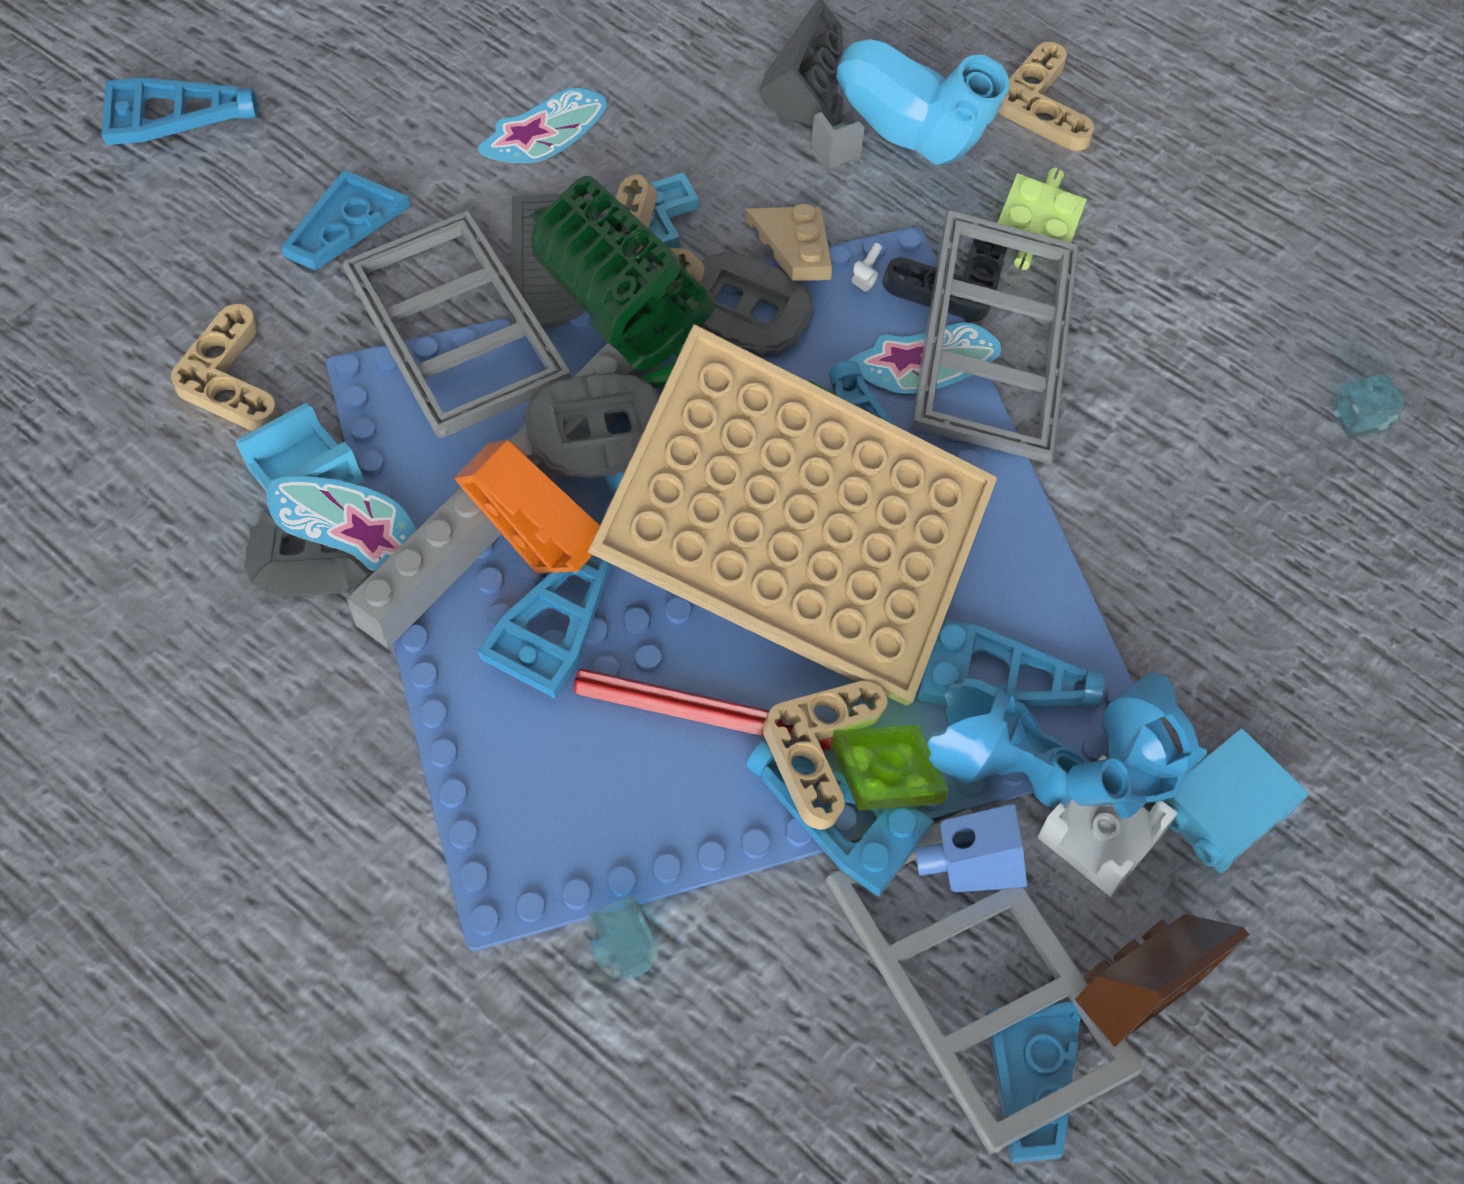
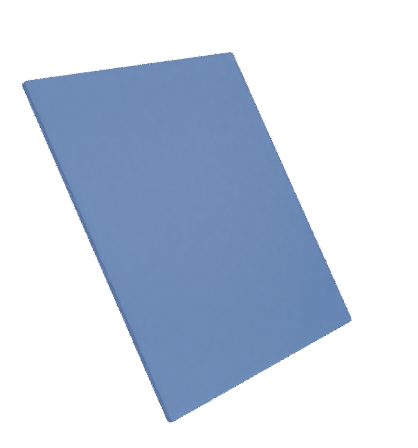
M920 227L906 228L828 246L832 264L831 280L800 281L807 287L812 296L814 315L798 343L787 347L781 354L768 353L760 357L752 351L748 352L806 381H814L834 393L828 372L836 364L849 361L852 356L874 348L875 342L880 335L888 334L905 337L926 332L930 307L894 296L884 288L882 283L886 268L894 258H908L935 268L937 267V259L924 231ZM879 243L882 249L872 266V269L878 272V277L872 288L865 292L851 283L852 277L855 275L853 272L854 265L858 261L863 262L873 244ZM775 258L763 260L768 265L783 270ZM899 275L898 278L904 280L905 277L902 276V275ZM919 280L917 285L921 286L923 281ZM934 284L929 285L932 291ZM724 287L717 296L716 301L727 307L734 308L743 294L730 287ZM759 302L752 311L751 316L769 323L773 320L778 309L765 302ZM586 312L568 322L544 330L570 370L572 377L608 343L590 324L593 319ZM947 313L946 326L962 322L966 323L964 318ZM511 317L408 339L403 342L416 365L510 326ZM525 336L428 377L425 381L443 413L541 372L546 368ZM386 345L332 356L326 361L344 441L353 451L364 481L358 485L384 494L397 502L408 514L417 530L461 487L454 477L488 443L509 440L526 424L524 415L529 401L444 438H438ZM674 353L661 363V368L677 360ZM971 375L959 382L935 390L932 411L1017 433L993 380ZM864 380L897 427L998 477L945 619L976 624L1080 669L1104 672L1105 684L1099 708L1083 704L1066 707L1026 708L1035 718L1043 732L1076 750L1087 763L1098 761L1102 755L1109 759V745L1106 733L1102 729V715L1108 705L1129 688L1133 682L1029 458L910 428L916 394L891 392ZM654 388L660 396L663 388ZM622 412L607 427L609 433L619 434L632 430L627 413ZM560 475L554 483L600 525L615 494L609 489L605 477L598 476L589 479L578 476L567 479ZM502 534L393 643L467 948L472 951L824 852L763 783L762 778L746 768L750 755L757 745L765 739L764 736L578 695L574 692V681L580 669H587L771 710L773 706L781 702L855 682L833 670L613 565L610 569L579 663L554 699L479 659L478 650L501 617L550 574H536ZM572 575L558 589L556 594L580 605L591 583L576 575ZM547 608L529 622L527 630L553 644H559L566 635L570 619L568 616L552 608ZM977 652L971 658L968 677L969 679H980L992 686H996L1007 680L1009 668L1000 658L985 652ZM1027 665L1019 668L1017 686L1019 688L1035 691H1047L1051 688L1052 676L1047 671ZM921 682L913 703L905 706L887 697V707L877 723L837 735L834 738L831 750L822 749L831 770L895 794L933 821L953 816L968 808L974 810L1033 793L1032 783L1024 772L987 777L966 785L936 769L928 759L931 751L927 743L933 732L947 728L945 714L947 706L919 701ZM1076 684L1075 690H1082L1083 685ZM859 697L855 705L866 704L869 710L873 707L872 702L865 703L861 697ZM818 706L814 708L816 717L822 722L833 723L837 721L836 714L829 707ZM853 707L848 708V715ZM789 742L787 748L793 745V743ZM798 756V757H801V758L806 759V760H808V761H811V760H809V759L806 758V757ZM777 764L773 768L772 772H776L779 770ZM817 783V784H815V785L813 786L814 789H815V791H816L817 787L819 786V783ZM818 798L813 803L814 808L824 805L819 802ZM845 803L844 810L833 827L846 841L856 843L860 841L876 818L873 812L853 803Z

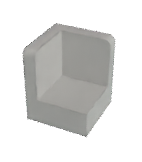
M822 112L814 114L811 145L829 169L861 157L864 126L860 121L848 126L843 122L832 127Z

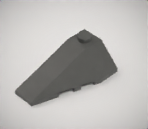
M817 0L767 70L758 91L761 93L764 103L769 108H773L782 119L813 125L814 114L822 112L833 127L837 124L843 107V97L837 93V85L839 83L836 78L837 58L842 56V25L823 0Z

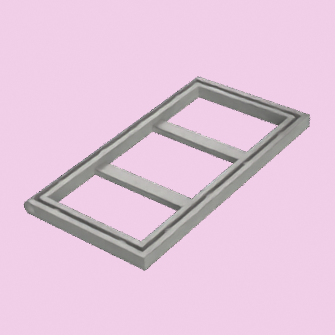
M948 210L944 218L910 428L1045 463L1053 461L1078 252L1076 244ZM960 235L1059 261L1054 306L953 279ZM950 295L1052 322L1045 377L942 350ZM939 366L1043 393L1038 438L932 411Z
M469 211L460 213L343 262L342 266L438 438H444L527 402L539 389L557 380L572 378L570 370ZM461 235L464 236L482 265V269L386 309L384 308L366 274ZM492 281L517 323L416 365L393 322ZM522 337H527L545 366V370L443 413L425 381L426 378Z
M968 808L947 819L972 814L973 812ZM942 821L932 825V829L918 847L943 843L940 829ZM915 851L912 853V855L909 857L905 864L916 860ZM841 870L830 874L826 878V883L989 1154L1000 1152L1002 1148L1141 1074L1144 1067L1126 1040H1123L1114 1047L1075 1001V998L1088 984L1084 981L1083 976L1023 887L997 889L998 892L889 946L855 891L856 888L862 885ZM1010 909L1055 977V980L944 1037L900 963ZM1068 997L1075 1005L1082 1020L1110 1062L996 1123L957 1059L956 1054Z

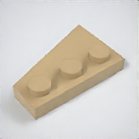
M799 204L794 207L746 208V223L750 228L756 227L759 231V239L764 245L769 244L772 247L774 258L792 281L831 280L832 264L821 207Z

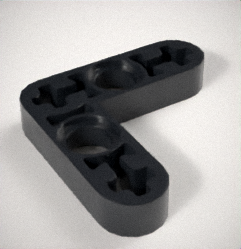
M973 238L969 247L963 275L954 274L953 279L997 291L1007 247ZM986 244L991 246L990 255L983 254ZM894 258L886 268L882 283L890 294L930 307L933 291L929 285L934 284L936 268L908 258ZM973 269H984L990 274L991 278H980L974 273ZM899 275L904 276V280L898 278ZM919 280L923 281L921 286L917 285ZM950 295L948 314L971 321H980L987 317L992 306L979 302L975 304L972 300L960 297L955 298L953 295Z

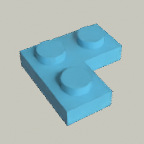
M684 172L651 183L656 189L657 198L649 230L669 248L680 247V237L669 218L699 209V198Z

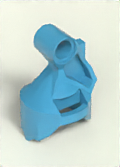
M1152 671L1133 683L1108 705L1102 715V729L1107 736L1109 759L1073 766L1068 772L1066 780L1067 790L1072 800L1080 806L1113 805L1120 819L1131 818L1146 803L1159 802L1178 795L1183 777L1207 755V750L1198 745L1193 725L1177 706L1175 688L1167 676L1159 675L1157 671ZM1165 717L1176 730L1183 747V752L1178 753L1160 718Z
M965 678L962 683L950 684L944 695L947 702L945 714L948 726L944 730L933 732L927 743L931 751L928 759L933 766L966 785L987 777L1024 772L1032 783V791L1035 797L1041 803L1052 809H1055L1059 803H1062L1066 808L1072 800L1067 790L1066 780L1068 772L1077 764L1087 763L1076 750L1043 732L1022 702L1015 701L1011 695L980 679Z

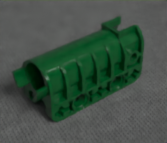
M583 176L577 179L551 205L539 208L529 215L536 222L531 237L532 252L536 260L593 319L590 324L635 370H647L663 363L685 342L694 324L701 327L712 315L715 309V300L708 291L681 266L680 260L671 249L595 178ZM587 193L593 197L588 203L583 199ZM610 208V210L605 216H603L601 219H598L600 214L604 210ZM621 231L627 234L626 238L620 234ZM643 245L641 250L638 253H636V251ZM655 262L661 269H655L651 263ZM682 279L675 290L667 292L668 288L675 281ZM690 297L698 303V306L694 309L686 303Z

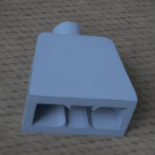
M1015 804L943 820L940 823L943 843L915 847L919 876L948 872L950 887L953 892L1027 887L1023 844Z

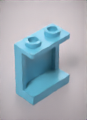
M304 403L236 441V445L249 472L265 491L269 483L274 479L287 476L336 479L356 485L364 481L351 448L345 442L339 445L320 425L314 409L309 403Z
M1241 728L1183 777L1177 796L1165 799L1163 802L1178 813L1169 828L1175 832H1180L1194 847L1198 858L1206 865L1213 866L1222 874L1242 853L1281 820L1285 821L1293 814L1309 793Z

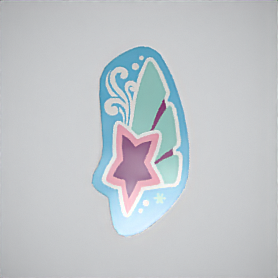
M565 89L526 113L498 120L495 126L496 132L479 145L478 151L489 159L502 162L536 163L560 153L590 130L605 112L607 100L603 95L588 89Z
M962 322L945 326L942 350L992 363L1000 355L1001 344L995 336L984 328L973 323ZM926 332L905 337L888 334L880 335L875 342L874 348L852 356L849 361L857 362L864 380L880 388L899 394H916ZM939 366L936 389L959 382L972 374Z
M287 476L274 479L266 489L269 511L276 525L299 538L352 554L372 571H376L417 531L408 514L397 502L384 494L353 483L320 477Z

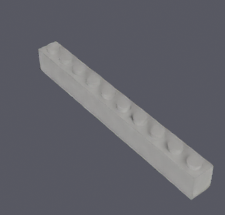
M607 343L575 376L617 372L635 375L642 379L644 375L660 369L661 364L651 369L637 371L614 347ZM622 411L605 414L606 426L608 427ZM584 418L563 421L565 434L569 440L586 439L591 436L587 421ZM526 424L508 440L517 445L525 453L526 457L551 481L554 482L561 475L560 473L547 471L542 461L533 455L531 443L527 437ZM461 487L347 598L356 626L388 649L501 535L499 530Z

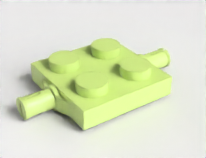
M1057 168L1050 169L1045 183L1017 173L997 223L1071 243L1087 199L1059 189L1064 173L1062 170H1059L1056 179H1054ZM1019 251L1014 260L1015 267L1019 269L1022 259L1025 258L1021 270H1027L1030 267L1034 254Z

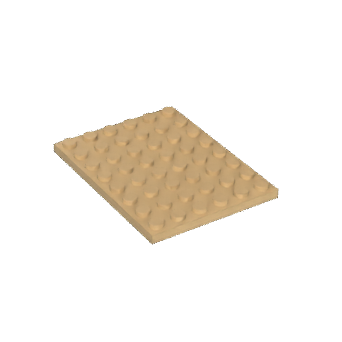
M694 324L589 547L588 553L855 682L866 680L875 682L883 688L887 697L908 706L914 701L998 477Z

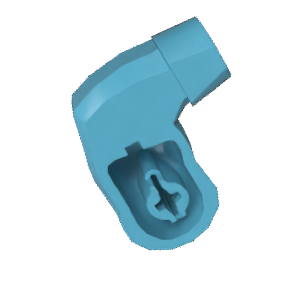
M872 39L854 42L845 49L836 75L845 97L882 137L895 145L917 151L935 165H950L962 158L979 141L986 126L997 116L1010 85L1008 74L1002 64L986 55L966 57L945 79L939 73L927 66L914 62L887 43Z

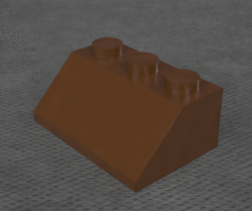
M1187 914L1182 915L1170 925L1162 919L1141 937L1145 941L1143 944L1140 945L1133 939L1113 956L1116 963L1110 966L1106 960H1103L1083 977L1088 986L1075 998V1001L1115 1047L1203 981L1250 934L1242 926Z

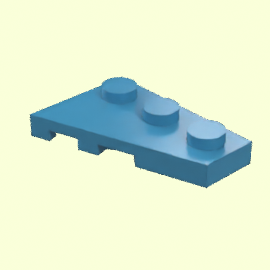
M343 170L281 245L283 257L316 271L410 207L409 197Z
M1073 1002L1054 1003L989 1037L1003 1119L1072 1083L1074 1063L1076 1062L1079 1025L1082 1018ZM988 1009L986 1015L992 1013L997 1009ZM1069 1113L1008 1145L1010 1163L1060 1159L1064 1154Z

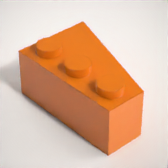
M508 440L488 443L454 477L455 481L536 574L578 572L591 558L592 554L588 553V550L600 525L537 468L517 445Z

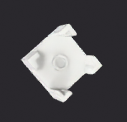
M1102 755V756L1099 758V760L1108 759V758H1107L1106 756H1104V755ZM1071 800L1066 808L1062 803H1059L1047 817L1037 838L1111 897L1165 834L1178 813L1163 801L1155 803L1150 812L1142 806L1131 818L1120 819L1113 805L1080 806Z

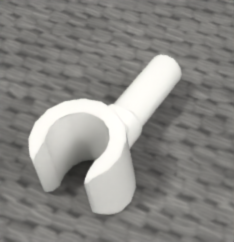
M879 243L873 244L863 262L858 261L854 265L853 272L855 275L852 277L851 283L865 292L872 288L878 277V272L872 269V266L882 249Z

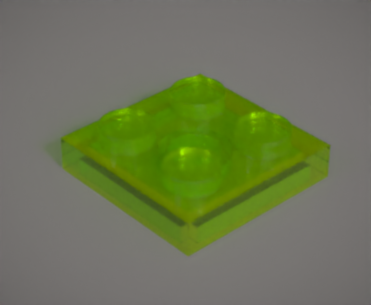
M918 725L834 730L831 746L858 811L945 803L949 790L940 771L928 759L931 751Z

